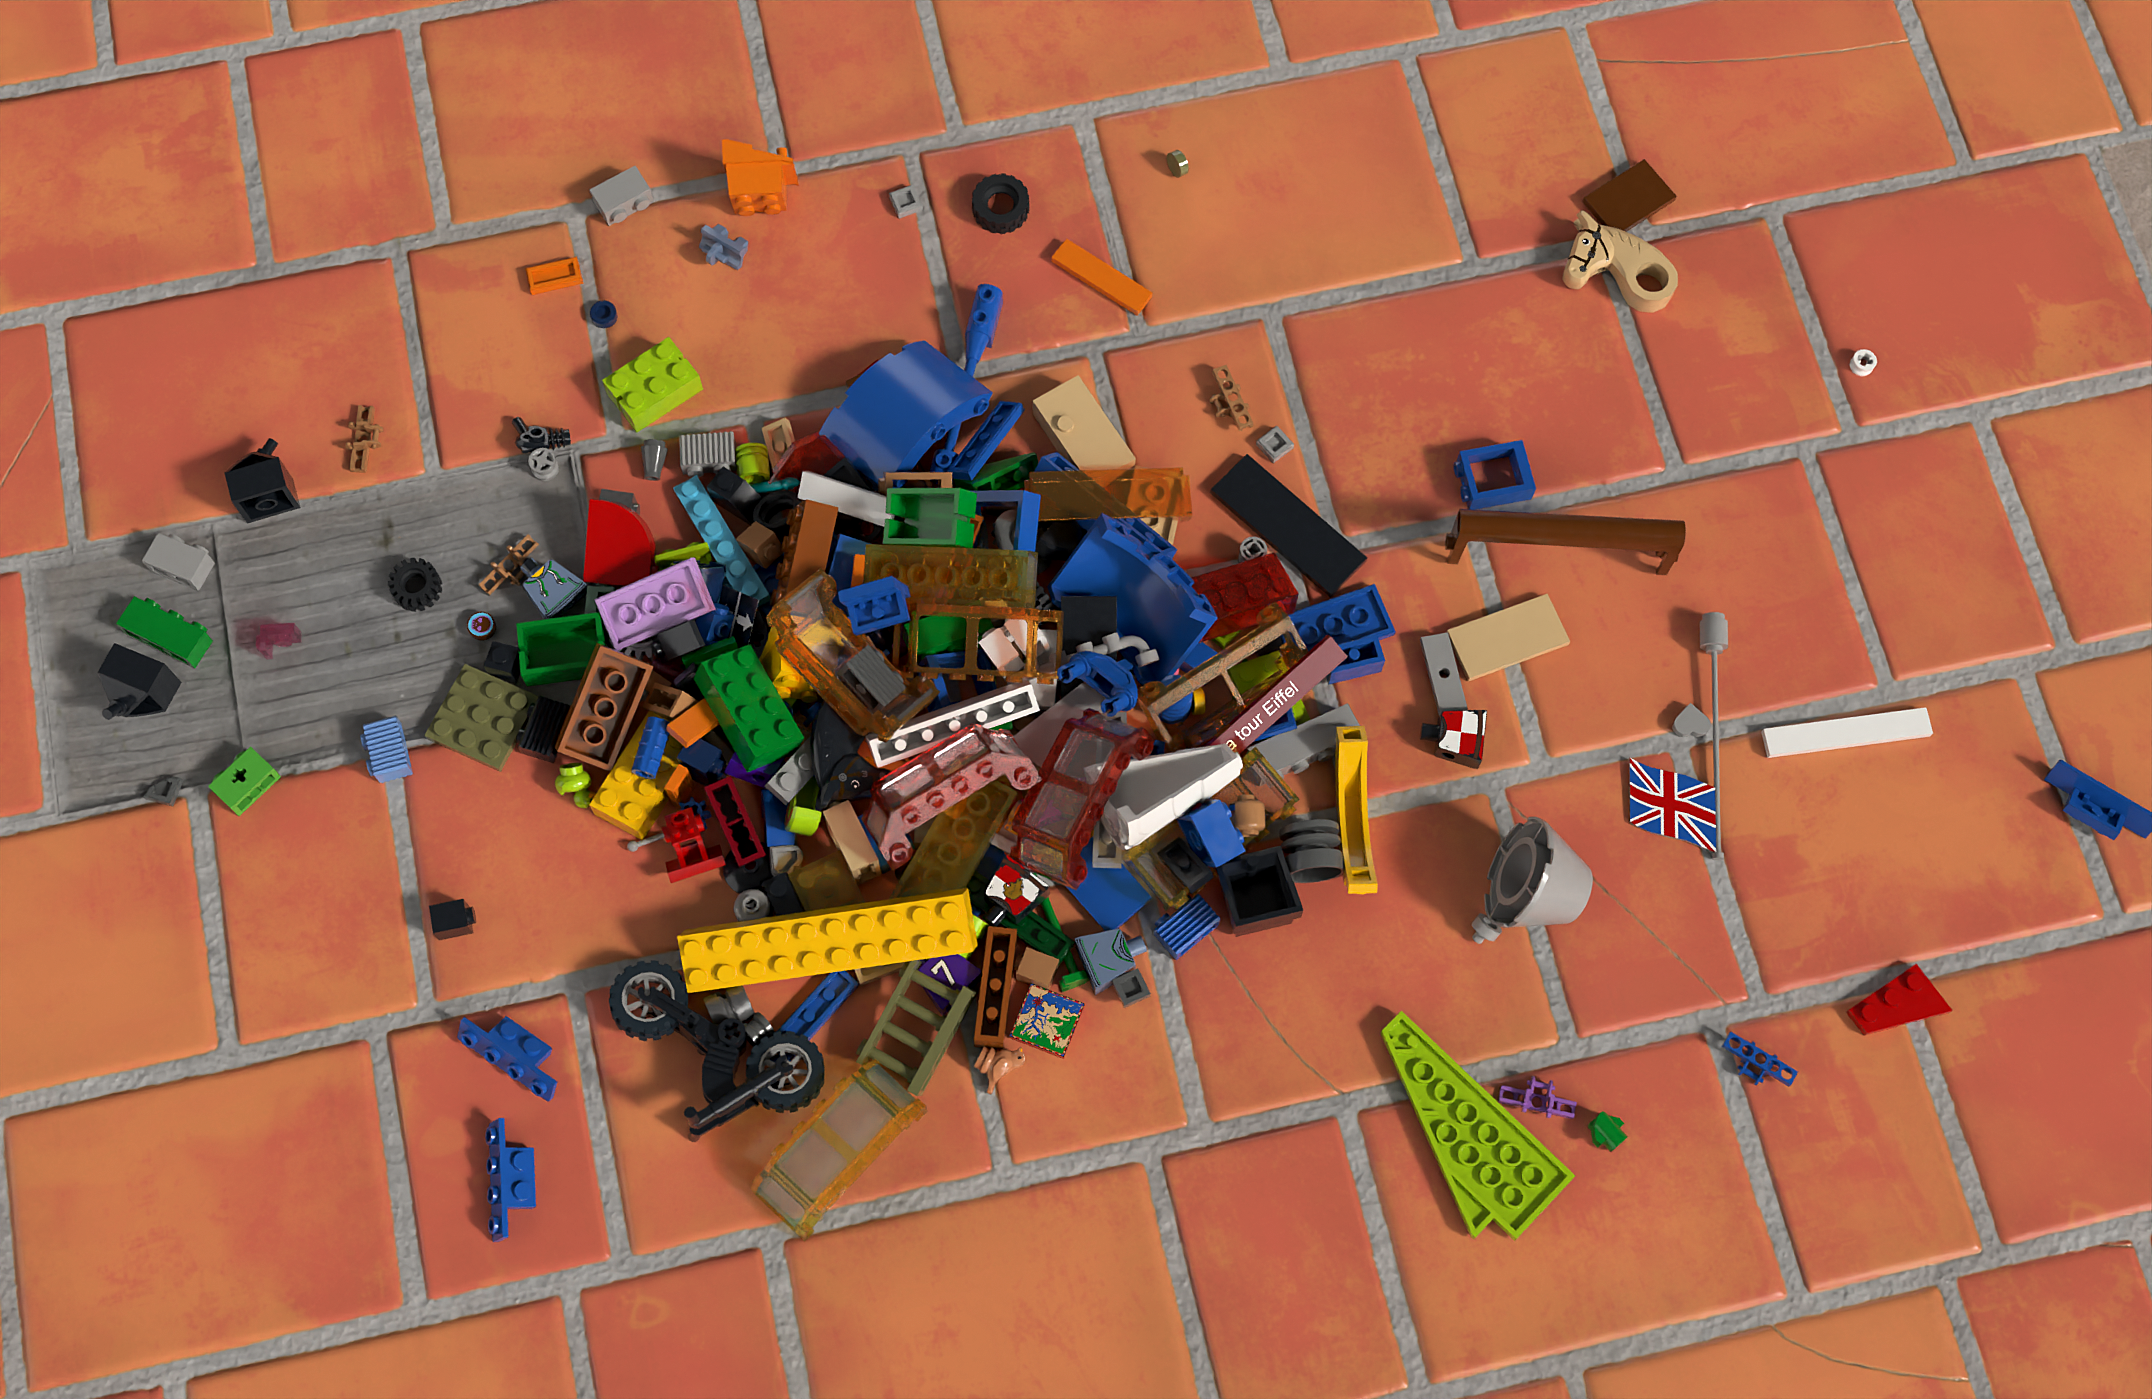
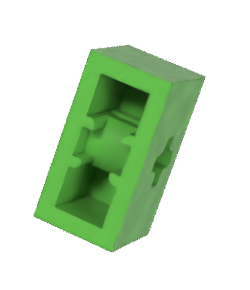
M250 746L246 751L240 752L225 771L217 773L208 787L240 816L281 776ZM244 777L246 780L244 782H241V778Z

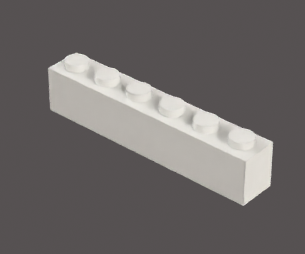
M1024 679L870 733L865 737L873 761L879 768L1040 711L1031 683Z

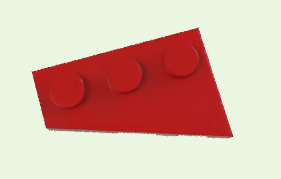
M1916 963L1850 1008L1846 1013L1865 1036L1934 1016L1949 1014L1953 1010Z

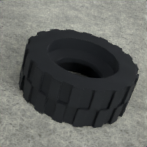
M1004 173L999 175L992 174L990 177L983 178V181L979 182L976 185V189L973 190V216L976 218L978 225L980 224L984 230H989L994 234L1011 233L1015 229L1020 228L1024 221L1026 222L1029 214V194L1026 186L1024 187L1020 179L1017 180L1015 176H1009ZM997 193H1005L1013 199V208L1006 214H995L988 207L990 197Z

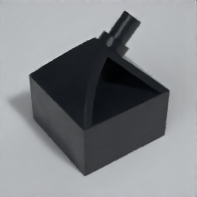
M268 438L262 449L258 448L256 452L247 454L225 472L231 501L247 524L301 508L293 478L280 458L271 455L278 445L271 438Z
M114 643L98 670V675L110 702L109 706L102 711V715L105 719L110 720L115 716L139 717L165 712L182 682L165 663Z

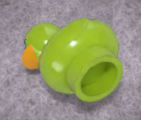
M582 763L561 765L559 767L560 774L555 779L556 790L560 795H564L565 792H576L574 795L575 804L580 808H588L596 795L595 792L588 790L592 781L590 775L583 771Z

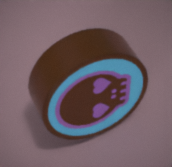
M480 611L469 617L467 629L474 639L484 641L495 634L496 622L489 613Z

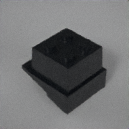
M1281 846L1239 855L1215 868L1236 937L1291 924L1294 919L1301 918L1303 907Z

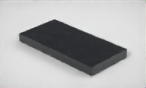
M1061 596V651L1065 650L1066 656L1076 653V646L1091 641L1094 647L1103 644V637L1117 633V596ZM1117 651L1105 654L1117 662ZM1063 678L1061 680V699L1084 681L1075 678L1069 683H1063L1065 679Z

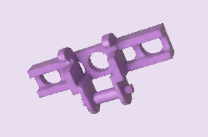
M1532 1076L1531 1081H1527V1084L1530 1085L1529 1089L1521 1090L1503 1085L1500 1087L1498 1103L1520 1107L1524 1113H1526L1527 1109L1546 1113L1547 1118H1551V1115L1573 1119L1575 1116L1574 1112L1577 1102L1557 1098L1554 1094H1551L1552 1090H1555L1553 1080H1550L1547 1084L1535 1081V1076ZM1534 1087L1546 1089V1096L1534 1094ZM1503 1092H1511L1513 1100L1503 1098ZM1518 1095H1524L1523 1102L1517 1101ZM1538 1097L1541 1099L1542 1106L1540 1108H1535L1532 1105L1531 1101L1533 1098ZM1554 1102H1555L1556 1105H1557V1108H1556V1109H1552V1108H1553V1105H1554ZM1561 1105H1569L1571 1112L1561 1111Z

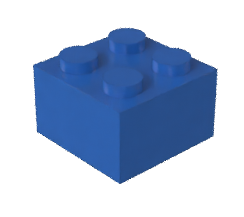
M1208 799L1203 804L1198 803L1189 812L1176 819L1192 851L1206 866L1215 868L1246 851L1242 844L1244 843L1242 833L1237 827L1234 828L1230 820L1232 814L1225 802H1221L1218 799Z

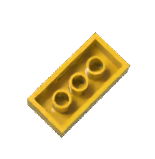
M651 711L647 713L589 804L594 815L640 840L646 837L669 800L664 787L679 764L677 756L684 747L669 734L656 778L647 779L632 773V766L648 717L664 719Z

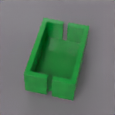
M887 488L885 513L905 518V522L885 519L883 544L900 549H973L975 524L970 523V519H975L977 493L962 488Z
M600 612L516 623L518 647L521 651L519 652L520 672L527 687L580 680L584 675L596 643L608 647L607 635L604 631L606 627Z

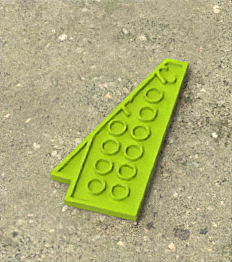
M1400 1011L1380 1034L1470 1236L1475 1239L1493 1220L1515 1241L1569 1184L1575 1175L1406 1014Z

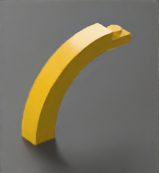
M1364 726L1336 727L1337 823L1339 825L1338 836L1341 840L1339 850L1343 854L1345 869L1342 875L1344 885H1347L1348 894L1377 893L1378 886L1371 852L1368 823V740Z

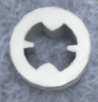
M1866 349L1859 350L1850 360V369L1856 375L1866 376L1876 366L1877 359L1871 351ZM1861 359H1865L1867 361L1866 366H1862L1860 364Z

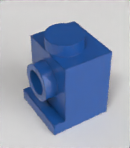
M714 603L716 610L696 618L695 622L705 643L704 646L728 638L735 615L729 612L727 606Z

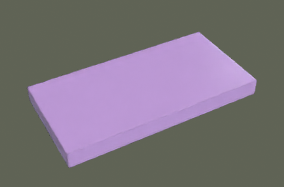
M695 557L594 599L613 647L617 651L716 610Z

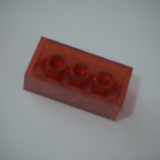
M1275 552L1191 578L1195 582L1192 588L1198 595L1204 594L1218 617L1199 643L1294 614L1299 593Z

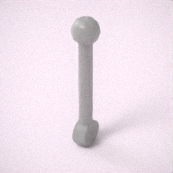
M660 833L638 842L630 841L627 844V849L635 852L640 846L663 839L664 835Z

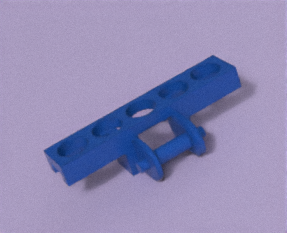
M1733 1032L1728 1034L1721 1047L1741 1058L1740 1062L1743 1065L1737 1067L1739 1069V1076L1744 1073L1754 1079V1085H1757L1759 1082L1762 1083L1764 1081L1762 1076L1768 1074L1788 1087L1791 1086L1798 1071L1778 1060L1777 1055L1773 1054L1771 1056L1756 1047L1754 1041L1749 1043ZM1730 1039L1739 1043V1047H1731L1729 1044ZM1743 1046L1747 1048L1744 1054L1742 1052ZM1756 1054H1763L1766 1059L1765 1063L1759 1064L1756 1062ZM1749 1062L1761 1068L1758 1075L1746 1068ZM1773 1065L1779 1067L1776 1072L1771 1071ZM1784 1070L1791 1074V1078H1783L1781 1071Z

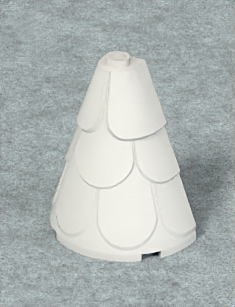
M1227 744L1096 764L1084 768L1093 802H1097L1098 808L1101 811L1099 817L1106 831L1121 850H1127L1140 844L1173 820L1186 814L1198 803L1203 804L1238 777L1243 764L1237 752L1234 753Z

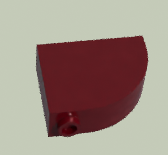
M731 776L704 787L738 866L741 867L765 856L764 849Z

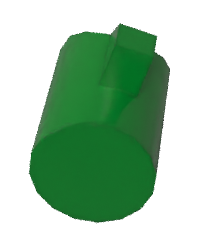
M1606 1112L1599 1113L1588 1124L1593 1144L1597 1148L1603 1144L1612 1152L1628 1137L1620 1129L1625 1123L1620 1118L1609 1116Z

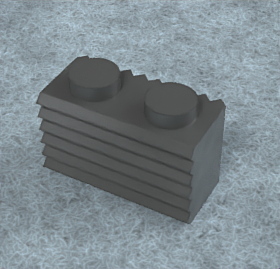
M870 645L863 648L838 671V675L845 680L846 684L853 689L854 693H857L861 701L875 715L907 688L903 684L901 675L896 671H892L885 664L883 655L878 650L872 649Z

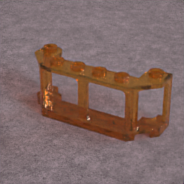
M923 603L907 604L910 623L908 662L905 666H899L901 623L894 625L892 666H889L892 671L898 672L902 678H914V672H920L921 678L938 679V673L949 674L950 680H966V675H977V681L994 682V676H1005V682L1023 683V677L1037 678V684L1054 685V679H1059L1057 671L1062 663L1063 611ZM921 616L966 619V650L963 668L918 666V621ZM981 619L1024 620L1027 622L1026 665L1023 671L981 670L977 667L978 630ZM1040 622L1057 623L1055 673H1041L1036 669L1038 625Z

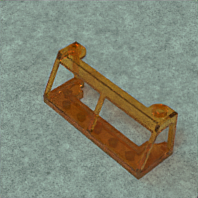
M1276 602L1261 610L1257 615V623L1260 627L1174 682L1165 686L1162 682L1152 681L1138 689L1137 700L1156 738L1159 741L1165 742V748L1169 753H1174L1177 750L1203 747L1309 652L1290 617ZM1289 631L1291 632L1292 636L1294 637V639H1295L1297 645L1299 646V648H1298V647L1296 646V644L1293 642ZM1283 634L1286 643L1279 646L1281 654L1274 661L1278 671L1240 695L1227 670ZM1220 674L1235 699L1188 729L1181 721L1176 724H1167L1164 721L1161 722L1158 717L1159 713Z

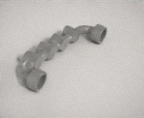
M1113 633L1102 638L1103 644L1093 647L1090 641L1076 646V653L1091 651L1102 655L1133 646L1140 653L1135 656L1138 667L1159 660L1156 649L1150 650L1146 641L1134 635L1119 638L1118 633ZM1064 650L1049 655L1050 661L1041 665L1038 659L1022 665L1024 670L1012 675L1007 685L1024 679L1027 681L1056 672L1060 666L1069 663L1070 658L1076 653L1066 656Z

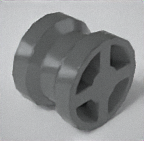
M759 1012L753 1015V1019L749 1023H743L746 1040L753 1047L755 1045L758 1046L762 1038L766 1036L769 1038L775 1033L768 1020Z

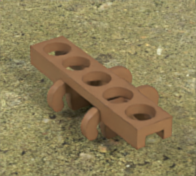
M1227 365L1213 369V376L1221 391L1220 394H1213L1209 399L1210 403H1215L1217 407L1216 417L1223 418L1229 414L1230 417H1233L1239 431L1246 427H1253V421L1248 412L1250 407L1248 403L1243 402L1239 393L1241 387L1239 384H1235ZM1224 371L1226 378H1220L1218 372ZM1229 382L1230 386L1224 388L1223 384ZM1235 393L1238 399L1231 401L1228 399V396ZM1226 399L1229 407L1223 409L1220 401ZM1244 416L1247 423H1240L1238 418Z
M358 405L356 425L354 422H349L348 424L349 428L356 430L353 445L347 442L345 446L347 449L352 450L349 468L351 472L366 473L369 449L381 447V443L378 442L379 433L383 432V427L378 424L373 425L374 406L363 407ZM368 411V419H362V414ZM361 436L368 437V440H362V442H358V439ZM357 451H363V456L356 455ZM358 460H362L361 468L355 467V463Z
M527 534L514 549L508 545L506 549L510 553L498 565L495 562L490 564L493 570L478 586L489 596L507 577L512 580L510 582L512 585L520 586L519 580L525 573L521 570L515 577L511 573L519 565H523L525 558L539 544ZM527 540L532 543V547L528 551L522 547ZM517 550H520L523 553V556H521L517 552ZM511 560L514 564L513 569L506 570L503 566L504 561ZM496 572L502 576L500 580L495 579L494 574ZM489 579L495 583L490 590L484 586Z

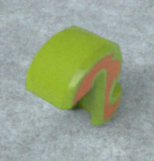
M813 776L788 803L784 822L787 832L812 836L818 828L822 812L814 810L819 787L816 778Z

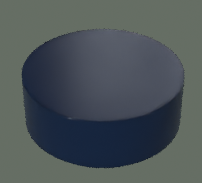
M598 301L590 309L591 320L599 328H609L617 321L618 314L616 308L609 301Z

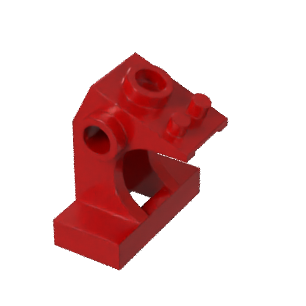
M692 807L664 816L666 826L661 827L666 843H672L678 857L677 859L665 862L671 883L726 865L720 844L706 849L701 832L705 831L701 815L695 816ZM694 838L697 840L683 846L680 845V843Z

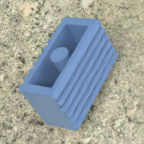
M393 716L364 724V734H361L360 738L364 750H369L370 759L366 760V765L370 776H375L379 783H384L396 778L400 779L401 777L412 775L413 771L402 723L398 717Z

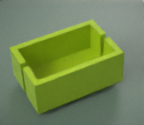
M667 337L602 380L607 395L619 411H622L623 416L636 433L703 390L699 374L689 361L683 357V354L670 337Z

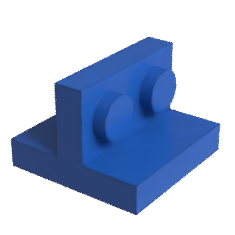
M893 576L838 591L840 603L848 608L853 634L861 635L910 620L906 604V598L910 597L909 588Z

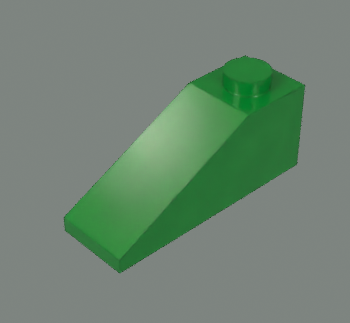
M1032 452L985 464L972 481L954 479L955 488H962L968 491L1018 490L1030 484L1028 482L1038 465L1037 454Z

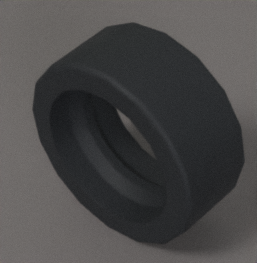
M778 490L770 493L756 505L753 512V521H757L773 531L779 541L783 542L784 536H788L790 525H787L788 516L776 523H769V521L778 512L785 509H794L802 501L795 492L790 490Z

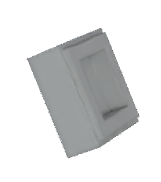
M913 185L889 193L890 201L899 219L923 210L922 203Z
M1275 426L1256 441V445L1272 463H1275L1294 448V443L1278 426Z

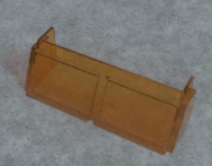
M1183 467L1029 472V480H1024L1025 491L1041 495L1038 521L1097 520L1101 513L1114 519L1180 517V522L1189 521L1192 518L1189 475H1183Z

